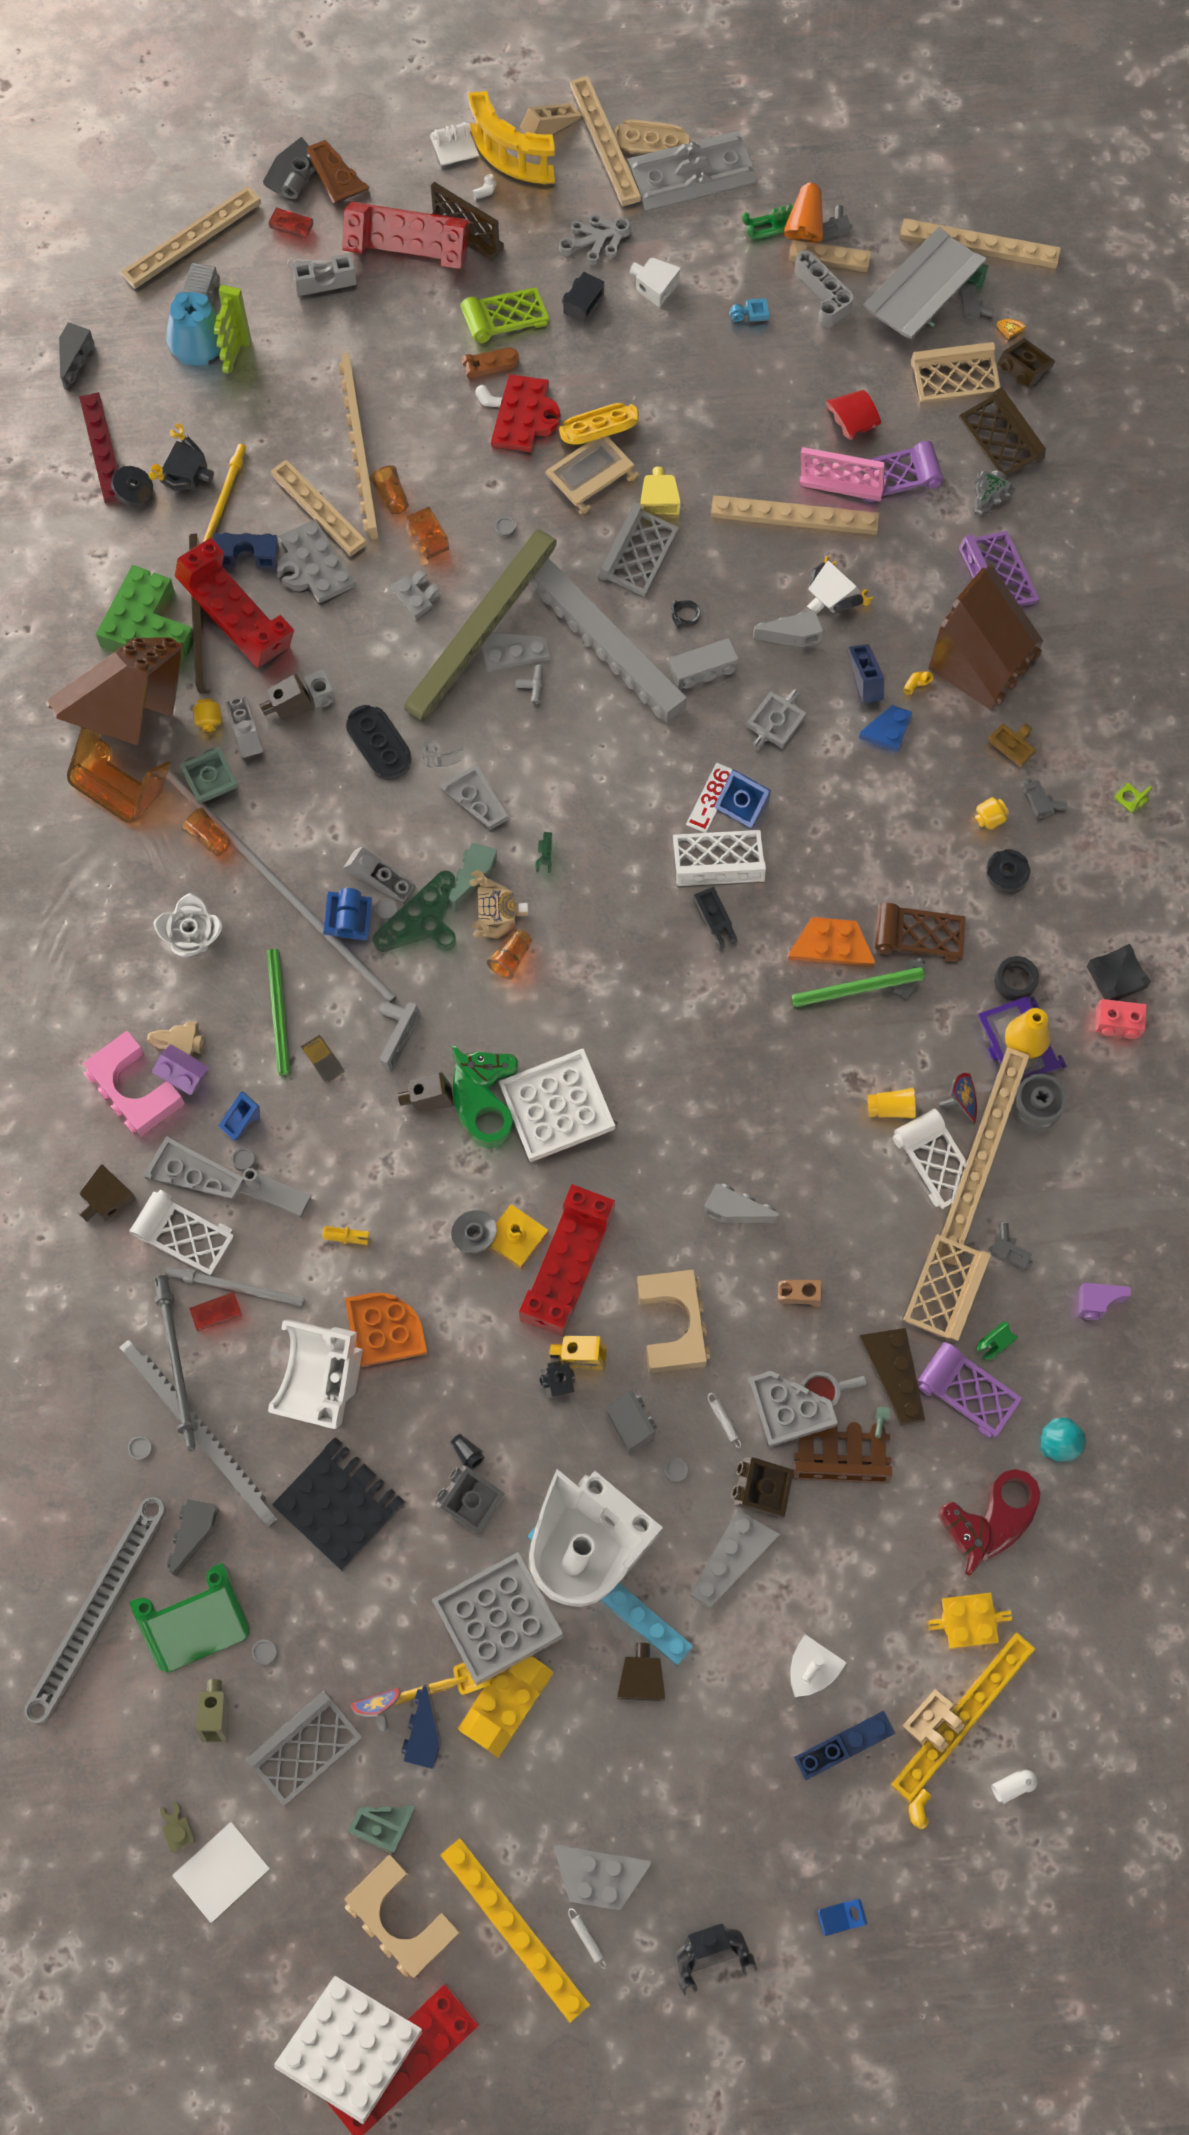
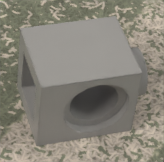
M324 669L304 677L307 691L315 708L328 706L331 702L335 701L333 688ZM319 689H324L322 692H316Z

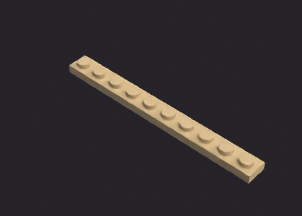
M349 353L341 354L342 362L338 363L340 375L345 377V379L341 380L342 391L347 392V396L344 397L345 410L350 409V414H346L348 427L352 426L353 431H349L350 442L355 444L356 447L352 449L353 461H358V466H354L356 479H361V483L357 484L359 497L363 496L364 501L360 502L361 512L366 514L367 519H363L364 531L369 532L370 540L378 539L353 374Z
M1008 1047L1003 1057L941 1236L964 1245L1024 1073L1029 1058L1028 1054ZM939 1242L937 1252L940 1258L952 1254L948 1245ZM954 1257L942 1261V1263L952 1267L957 1265Z

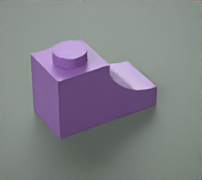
M1083 1283L1079 1288L1078 1316H1085L1087 1320H1099V1318L1105 1315L1109 1305L1128 1300L1131 1296V1287Z

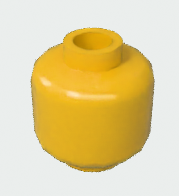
M200 699L193 706L194 724L196 727L202 728L204 732L215 731L216 727L222 723L220 704L214 702V699Z
M992 797L977 806L976 811L978 815L975 816V819L981 828L985 826L987 829L993 830L1006 822L1009 811L1001 799L997 800Z

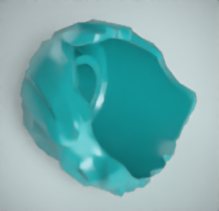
M1067 1417L1053 1418L1043 1428V1434L1040 1437V1449L1045 1457H1050L1057 1462L1071 1461L1084 1452L1086 1435L1072 1419Z

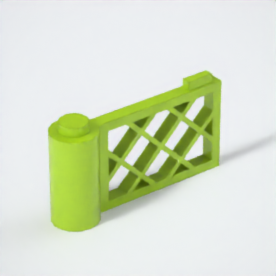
M537 287L484 299L469 297L463 300L460 305L473 340L480 343L487 342L492 335L535 326V328L547 326L550 320ZM534 295V303L524 300L525 296ZM508 300H513L517 302V304L515 305V307H511L505 304V302ZM493 304L498 306V308L494 312L487 309L486 305ZM522 304L530 309L525 313L518 310V308ZM501 309L511 312L508 318L499 314ZM535 310L540 312L542 317L536 318L531 316V313ZM516 314L524 319L523 321L516 322L512 318ZM495 319H498L505 323L503 326L495 327L493 322Z

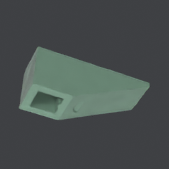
M472 842L469 850L465 849L462 862H464L463 868L458 869L456 888H452L449 895L452 910L458 909L480 887V884L477 886L470 885V880L476 879L475 876L471 875L472 872L480 870L486 878H491L497 861V849Z

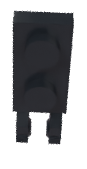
M711 887L694 894L693 899L711 935L714 936L718 948H725L724 939L720 934L723 930H726L732 944L737 943L738 940L732 928V922L715 888Z

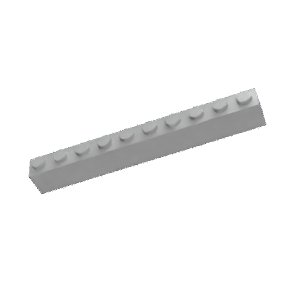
M548 558L528 584L529 587L533 590L536 589L540 593L542 600L546 604H550L556 614L568 622L572 631L578 632L582 636L587 646L594 648L597 656L602 661L605 660L610 665L611 670L624 679L629 689H634L638 693L640 700L644 704H648L658 718H662L667 723L686 708L687 697Z

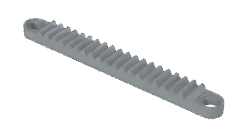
M129 1340L126 1341L119 1348L181 1422L177 1393L174 1386L148 1355L142 1356ZM189 1405L191 1422L198 1423V1429L193 1432L195 1440L267 1527L272 1525L277 1518L264 1504L265 1496L263 1493L259 1492L257 1486L247 1477L244 1470H241L239 1464L223 1448L219 1440L217 1441L214 1434L211 1433L209 1428L205 1426L204 1422L199 1419L195 1411L193 1412Z
M148 1497L139 1506L28 1700L24 1711L27 1720L30 1722L43 1724L48 1721L56 1706L60 1703L61 1697L66 1693V1689L71 1684L72 1678L76 1675L77 1669L81 1666L82 1660L87 1656V1652L92 1647L93 1641L96 1640L98 1632L101 1631L103 1623L106 1622L107 1616L117 1603L118 1597L122 1594L123 1588L127 1585L128 1579L131 1578L134 1569H136L138 1562L142 1559L143 1553L147 1550L148 1544L152 1541L153 1535L156 1534L157 1528L165 1516L166 1507L159 1498ZM152 1503L158 1504V1514L152 1517L148 1516L146 1513L148 1505ZM36 1704H42L45 1708L44 1715L40 1718H34L32 1715V1708Z

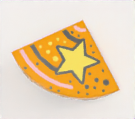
M1003 319L997 322V328L1008 340L1025 331L1026 327L1023 323L1014 319Z

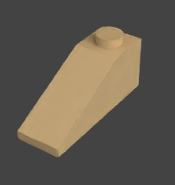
M571 103L529 107L520 128L525 134L527 132L545 135L554 134L581 119L582 115Z

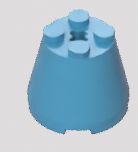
M180 292L176 294L170 306L166 340L169 350L184 364L193 366L209 364L208 361L218 356L221 348L217 347L218 335L214 334V325L218 313L205 294Z

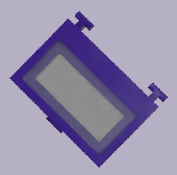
M1026 996L978 1014V1018L991 1044V1047L987 1050L992 1061L998 1059L1000 1066L1008 1048L1005 1042L1007 1026L1013 1019L1032 1008H1039L1034 996L1030 998L1032 1002ZM1049 1045L1048 1049L1041 1056L1028 1059L1020 1083L1033 1074H1047L1060 1069L1061 1066L1063 1069L1067 1068L1062 1055L1057 1056L1059 1059L1057 1060L1051 1045Z

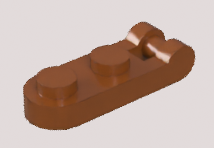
M508 347L477 355L466 354L461 360L463 366L466 367L465 373L467 378H476L515 368L519 364V353L516 349Z

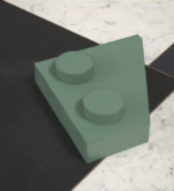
M359 1807L348 1833L394 1855L415 1807Z

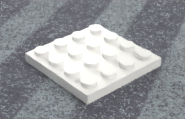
M584 1049L498 1081L530 1162L616 1129Z
M334 1976L275 2062V2069L364 2124L422 2034V2029Z

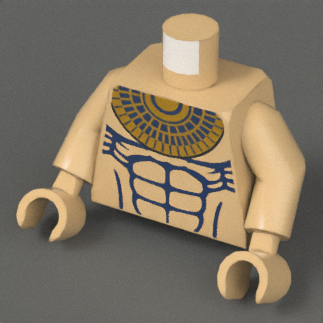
M476 870L471 873L476 879L470 880V885L477 886L480 884V887H478L479 920L471 926L477 929L473 936L478 938L483 935L499 939L515 928V916H528L527 903H514V892L486 878L482 871Z

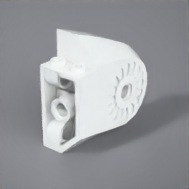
M556 1469L542 1505L530 1545V1572L537 1586L550 1599L556 1602L577 1607L596 1603L615 1588L658 1537L663 1527L596 1471L590 1477L585 1475L576 1485ZM591 1488H597L600 1493L596 1494Z

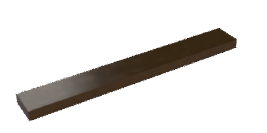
M197 533L189 535V550L200 544ZM191 595L195 684L199 693H207L203 608Z

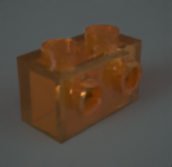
M430 507L407 516V533L410 538L414 537L418 552L420 554L423 553L427 560L449 550L448 537Z

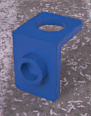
M861 1899L818 1910L824 1936L867 1925ZM853 1906H854V1907L857 1909V1911H858V1914H859V1920H858V1921H856L855 1918L853 1917V1914H852V1908H853Z

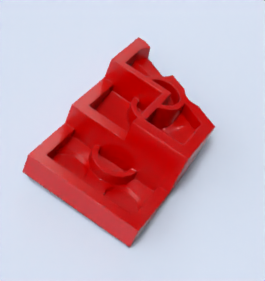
M865 390L826 400L827 409L834 413L835 422L842 427L843 435L849 440L854 439L857 432L865 433L871 428L882 424L877 408Z

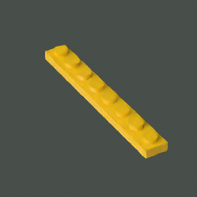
M459 1838L440 1856L567 2020L572 2022L590 2004L461 1838Z

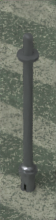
M160 1275L153 1279L157 1294L155 1302L162 1309L182 1424L177 1426V1432L184 1434L187 1450L194 1451L196 1444L193 1432L198 1429V1423L191 1422L171 1310L174 1295L170 1291L169 1277L167 1275Z

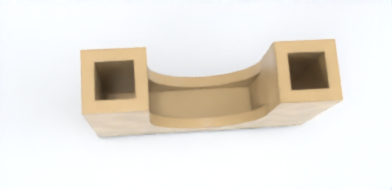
M694 1270L637 1276L640 1305L659 1302L675 1303L684 1309L690 1322L687 1333L679 1340L647 1345L646 1354L649 1374L705 1367L706 1359H710L709 1345H704L703 1336H707L705 1322H701L700 1313L704 1312L702 1299L697 1298V1291L700 1290V1281L698 1276L694 1277Z
M389 1854L344 1898L348 1903L345 1908L353 1918L359 1916L365 1924L362 1928L371 1938L376 1935L382 1942L379 1946L388 1958L393 1955L397 1959L399 1964L396 1967L406 1978L410 1975L414 1979L460 1932L443 1913L421 1934L414 1938L400 1939L388 1932L381 1916L383 1902L387 1895L408 1875L397 1860Z

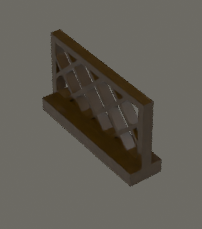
M433 182L430 185L432 214L462 219L467 218L469 220L467 246L493 261L504 249V243L499 240V221L438 183Z
M1002 387L995 390V395L959 415V419L995 470L1003 472L1006 477L1034 461L1040 462L1045 459V446ZM992 403L997 408L996 414L984 412L985 408ZM971 415L980 416L978 424L969 423L967 418ZM983 417L993 418V426L981 425ZM997 419L1006 421L1008 423L1007 429L995 427ZM979 430L991 431L989 439L980 438L978 435ZM994 432L1005 434L1004 441L992 440ZM1008 435L1017 436L1019 439L1018 445L1006 443ZM990 445L1002 447L1000 455L992 454L989 451ZM1004 449H1016L1015 456H1003ZM1019 450L1028 451L1031 455L1027 459L1017 458ZM1001 460L1013 462L1012 467L1003 471L1000 466Z

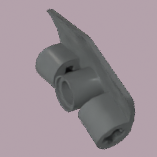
M303 137L297 139L276 156L263 180L264 186L290 199H296L299 196L304 184L310 181L311 174L316 171L307 152L309 145Z

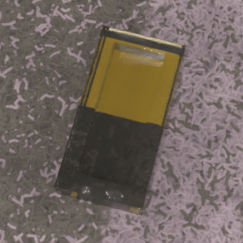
M320 1034L300 1046L325 1084L345 1072Z

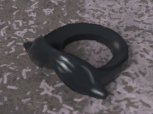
M674 599L670 606L672 619L677 628L693 625L700 617L699 606L691 600L676 601ZM683 607H691L696 611V616L692 620H684L679 618L675 611Z

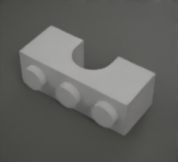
M351 253L332 256L331 265L325 269H315L311 261L291 264L297 295L302 296L357 285Z

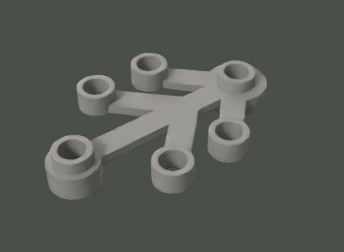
M598 214L590 216V226L576 220L571 224L572 233L575 235L585 233L589 236L575 241L570 237H564L559 241V251L563 256H570L575 249L595 243L592 250L587 254V262L590 265H596L599 262V253L606 238L613 236L611 243L605 248L606 257L613 259L617 256V247L621 239L631 233V224L625 218L611 221L602 218ZM600 226H603V227H606V228H608V229H606V230H600V229H597V228H599Z

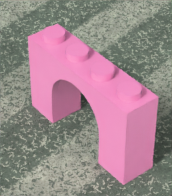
M125 1031L83 1062L86 1068L84 1074L91 1083L96 1082L100 1086L97 1090L105 1100L109 1098L113 1102L111 1108L118 1117L121 1115L125 1117L127 1121L124 1124L133 1134L136 1131L142 1137L185 1103L181 1095L168 1081L164 1082L147 1096L138 1099L126 1098L117 1092V1080L120 1074L144 1055L140 1045L128 1031Z

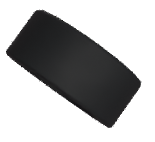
M1020 956L1008 957L1001 962L995 973L994 983L996 990L1001 996L1012 1001L1026 996L1030 997L1038 985L1039 973L1037 967L1029 959ZM1009 968L1022 969L1030 978L1029 985L1021 990L1009 987L1003 979L1005 971Z

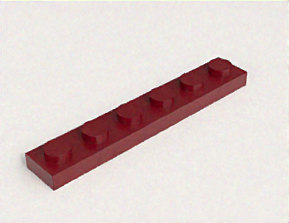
M100 393L79 396L104 502L118 501L111 489V480L114 473L118 470Z

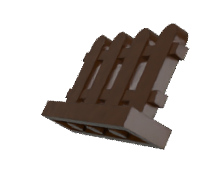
M851 1422L847 1426L846 1432H838V1427L835 1426L799 1438V1453H794V1461L799 1462H795L793 1479L889 1484L892 1478V1466H886L891 1464V1457H886V1442H890V1434H886L883 1425L881 1438H876L877 1423L872 1425L870 1433H862L860 1424ZM814 1438L823 1439V1454H814ZM838 1439L847 1440V1455H838ZM862 1441H870L871 1456H862Z

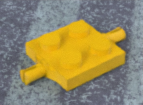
M990 1592L941 1598L943 1607L942 1619L928 1620L927 1623L928 1625L937 1624L935 1626H928L929 1631L944 1630L950 1649L999 1643L997 1633L998 1622L1012 1621V1616L1002 1617L1012 1614L1010 1610L996 1612Z

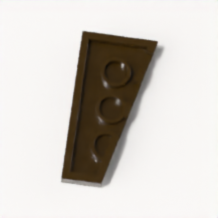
M906 1328L859 1335V1340L868 1354L870 1363L873 1364L881 1386L884 1387L900 1425L924 1422L925 1416Z

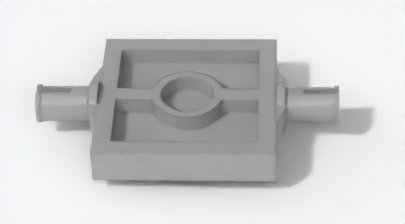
M792 690L788 698L779 697L770 691L747 722L746 727L759 735L753 743L755 748L757 747L760 750L765 741H770L783 749L806 718L807 713L794 704L800 696L798 691Z

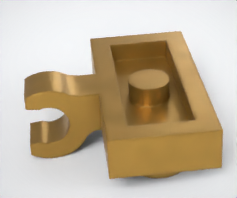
M1002 723L988 738V742L1020 768L1036 751L1035 748L1025 741L1031 735L1030 732L1033 729L1027 723L1017 733Z

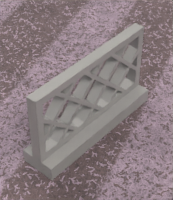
M634 502L601 567L598 579L604 582L608 579L644 597L678 527L642 510V505ZM641 518L650 521L652 527L642 529L640 524ZM665 528L671 531V534L668 537L661 538L658 530ZM654 531L657 540L648 542L645 533ZM641 535L644 543L634 545L631 538ZM659 544L662 552L653 555L650 546ZM646 547L649 556L639 558L636 550ZM632 551L635 560L626 562L623 554ZM651 560L654 568L644 571L642 563ZM637 564L641 573L631 575L628 566ZM624 568L627 577L620 578L614 575V572L617 569ZM643 577L645 582L644 588L636 586L633 579Z
M323 1690L248 1755L245 1760L257 1772L283 1806H285L357 1743L362 1736ZM330 1706L336 1713L335 1725L320 1724L321 1713ZM318 1716V1723H310ZM339 1718L345 1725H338ZM306 1726H317L316 1742L301 1741L302 1729ZM320 1727L335 1728L334 1743L319 1742ZM338 1728L349 1729L355 1736L347 1744L336 1743ZM299 1733L298 1740H291ZM286 1743L298 1744L296 1759L281 1758L282 1747ZM300 1744L315 1745L314 1760L299 1759ZM318 1745L333 1746L332 1757L328 1761L317 1760ZM336 1746L342 1747V1748L335 1754V1752H336ZM279 1750V1757H271ZM267 1760L278 1761L277 1776L266 1775L260 1766ZM281 1761L296 1762L294 1777L279 1776ZM299 1762L314 1763L313 1774L308 1778L297 1777ZM316 1763L323 1764L319 1769L316 1770ZM270 1779H276V1787ZM279 1779L294 1780L293 1791L286 1798L278 1791ZM297 1781H304L296 1788Z

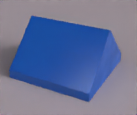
M732 769L714 807L746 826L753 828L769 804L771 790Z

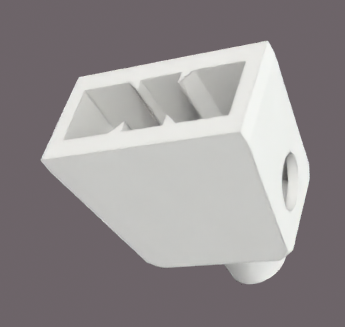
M650 258L644 266L635 262L630 269V274L636 276L635 289L659 308L680 282V267L655 258Z

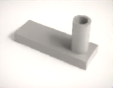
M383 1001L380 1005V1014L398 1020L379 1059L385 1070L393 1071L421 1016L417 1005L408 1002L406 1008Z
M247 1168L243 1172L245 1182L240 1192L302 1218L311 1200V1195L260 1174L253 1168Z

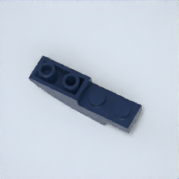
M883 1710L794 1758L805 1780H808L896 1734Z

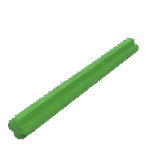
M275 948L267 951L277 1071L280 1076L290 1074L280 952Z
M921 967L793 994L792 1001L795 1007L923 980L925 979V974Z

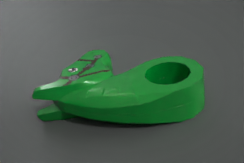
M454 1045L451 1047L456 1063L453 1076V1098L459 1121L469 1137L478 1146L487 1149L501 1147L510 1139L513 1130V1120L510 1109L491 1092L490 1088L500 1079L516 1075L518 1072V1060L513 1054L476 1051L463 1054ZM495 1114L503 1120L504 1124L498 1132L486 1134L477 1128V1121L483 1115Z

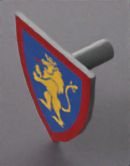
M961 1073L953 1080L950 1092L952 1098L940 1102V1108L944 1111L959 1105L972 1124L975 1125L977 1097L970 1073Z

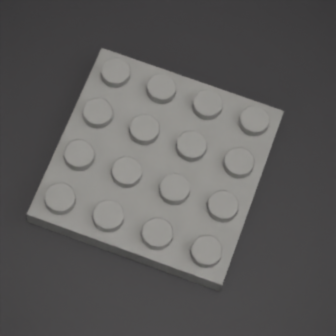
M519 1552L432 1599L476 1686L564 1638L562 1630Z

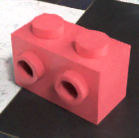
M1101 999L1096 1010L1095 1032L1102 1033L1105 1036L1124 1035L1128 1039L1141 1037L1145 1031L1147 1004Z

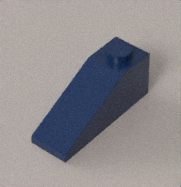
M864 644L848 647L857 689L863 703L884 700V676L870 645Z

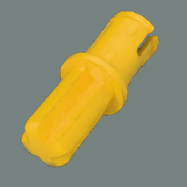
M324 1226L322 1232L324 1240L344 1242V1245L354 1243L368 1246V1237L370 1235V1231L349 1229V1226H346V1228Z

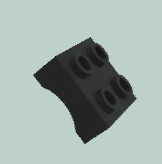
M1127 944L1109 954L1095 957L1087 965L1099 991L1106 1000H1120L1147 989L1151 983L1148 975L1141 968L1131 944Z

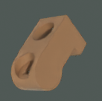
M783 1280L778 1282V1302L784 1304H810L821 1307V1280Z

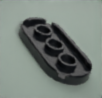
M361 705L353 709L346 722L347 734L371 771L383 779H396L403 776L410 768L411 752L387 714L377 706Z

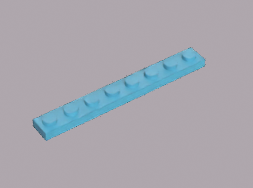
M535 1528L528 1535V1538L531 1541L533 1538ZM618 1583L607 1596L601 1599L605 1605L676 1666L693 1647L622 1584Z

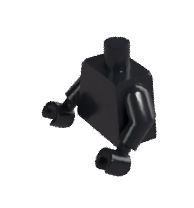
M718 1924L687 1936L685 1944L677 1951V1962L681 1976L678 1983L684 1995H686L685 1990L689 1986L692 1987L694 1993L697 1991V1985L691 1975L692 1972L736 1957H740L739 1961L743 1974L747 1975V1966H753L755 1971H757L754 1955L749 1953L746 1941L739 1930L728 1929L724 1924Z

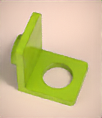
M1127 783L1114 796V799L1133 813L1138 807L1143 808L1150 800L1148 795L1152 787L1149 785L1140 793ZM1123 793H1133L1135 800L1132 802L1125 801Z

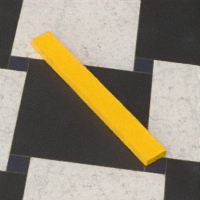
M1017 1632L955 1705L952 1713L962 1720V1724L965 1727L959 1733H956L944 1721L936 1730L948 1744L944 1751L941 1753L927 1740L891 1783V1786L909 1803L1036 1649Z

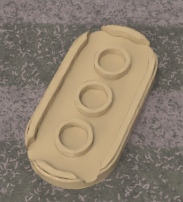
M629 119L623 121V124H618L613 131L622 154L629 156H640L691 142L689 134L687 135L685 129L674 124Z

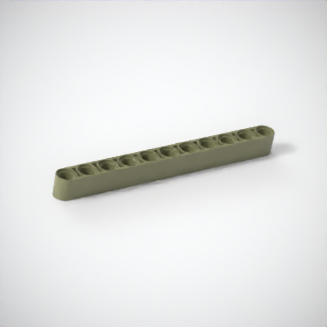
M537 529L409 696L404 705V709L422 721L429 717L553 553L557 545V539L540 529Z

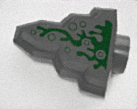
M995 470L992 473L987 471L977 473L974 481L976 484L974 492L977 496L974 502V514L983 516L992 509L993 505L1001 504L1004 499H1009L1015 492V488L1012 483L1007 481V477L1003 472Z

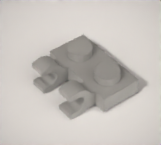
M423 569L418 570L411 579L406 575L390 586L391 591L415 620L431 610V602L441 596L438 592L440 589L435 583L430 585L425 593L420 591L419 587L428 582L427 574Z

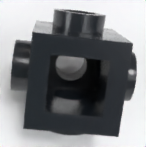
M561 1361L547 1363L548 1368L541 1369L539 1382L541 1388L545 1389L546 1398L575 1392L573 1385L575 1373L569 1364L562 1365Z

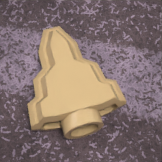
M186 1022L184 1025H175L170 1030H157L148 1033L147 1042L161 1050H165L172 1044L194 1058L195 1053L201 1054L204 1038L203 1035H198L199 1022Z

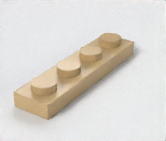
M792 240L789 261L796 262L797 254L802 250H808L826 267L868 272L871 251Z

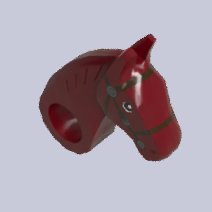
M1018 1469L1005 1471L992 1483L984 1517L965 1512L957 1503L952 1501L944 1504L939 1509L938 1517L949 1534L956 1549L968 1561L965 1571L966 1575L970 1576L981 1562L1001 1554L1012 1546L1030 1526L1040 1501L1041 1492L1037 1481L1028 1472ZM1012 1482L1022 1486L1027 1494V1504L1022 1508H1013L1006 1504L1001 1494L1004 1484Z

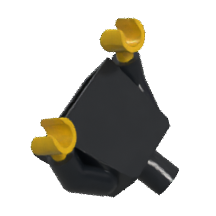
M180 423L175 424L174 426L178 429L179 433L172 429L170 435L172 438H179L180 442L176 441L163 467L159 464L151 466L153 471L149 473V478L151 480L160 479L159 481L173 491L194 490L201 480L211 483L214 471L207 469L204 453L188 435L183 434V425Z

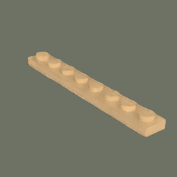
M589 76L570 81V88L621 205L626 206L640 202L641 195Z
M247 186L121 271L122 276L136 289L260 205V197Z
M904 218L900 240L922 244L940 226L950 237L974 253L1057 268L1061 247Z
M713 495L711 517L877 535L879 513Z

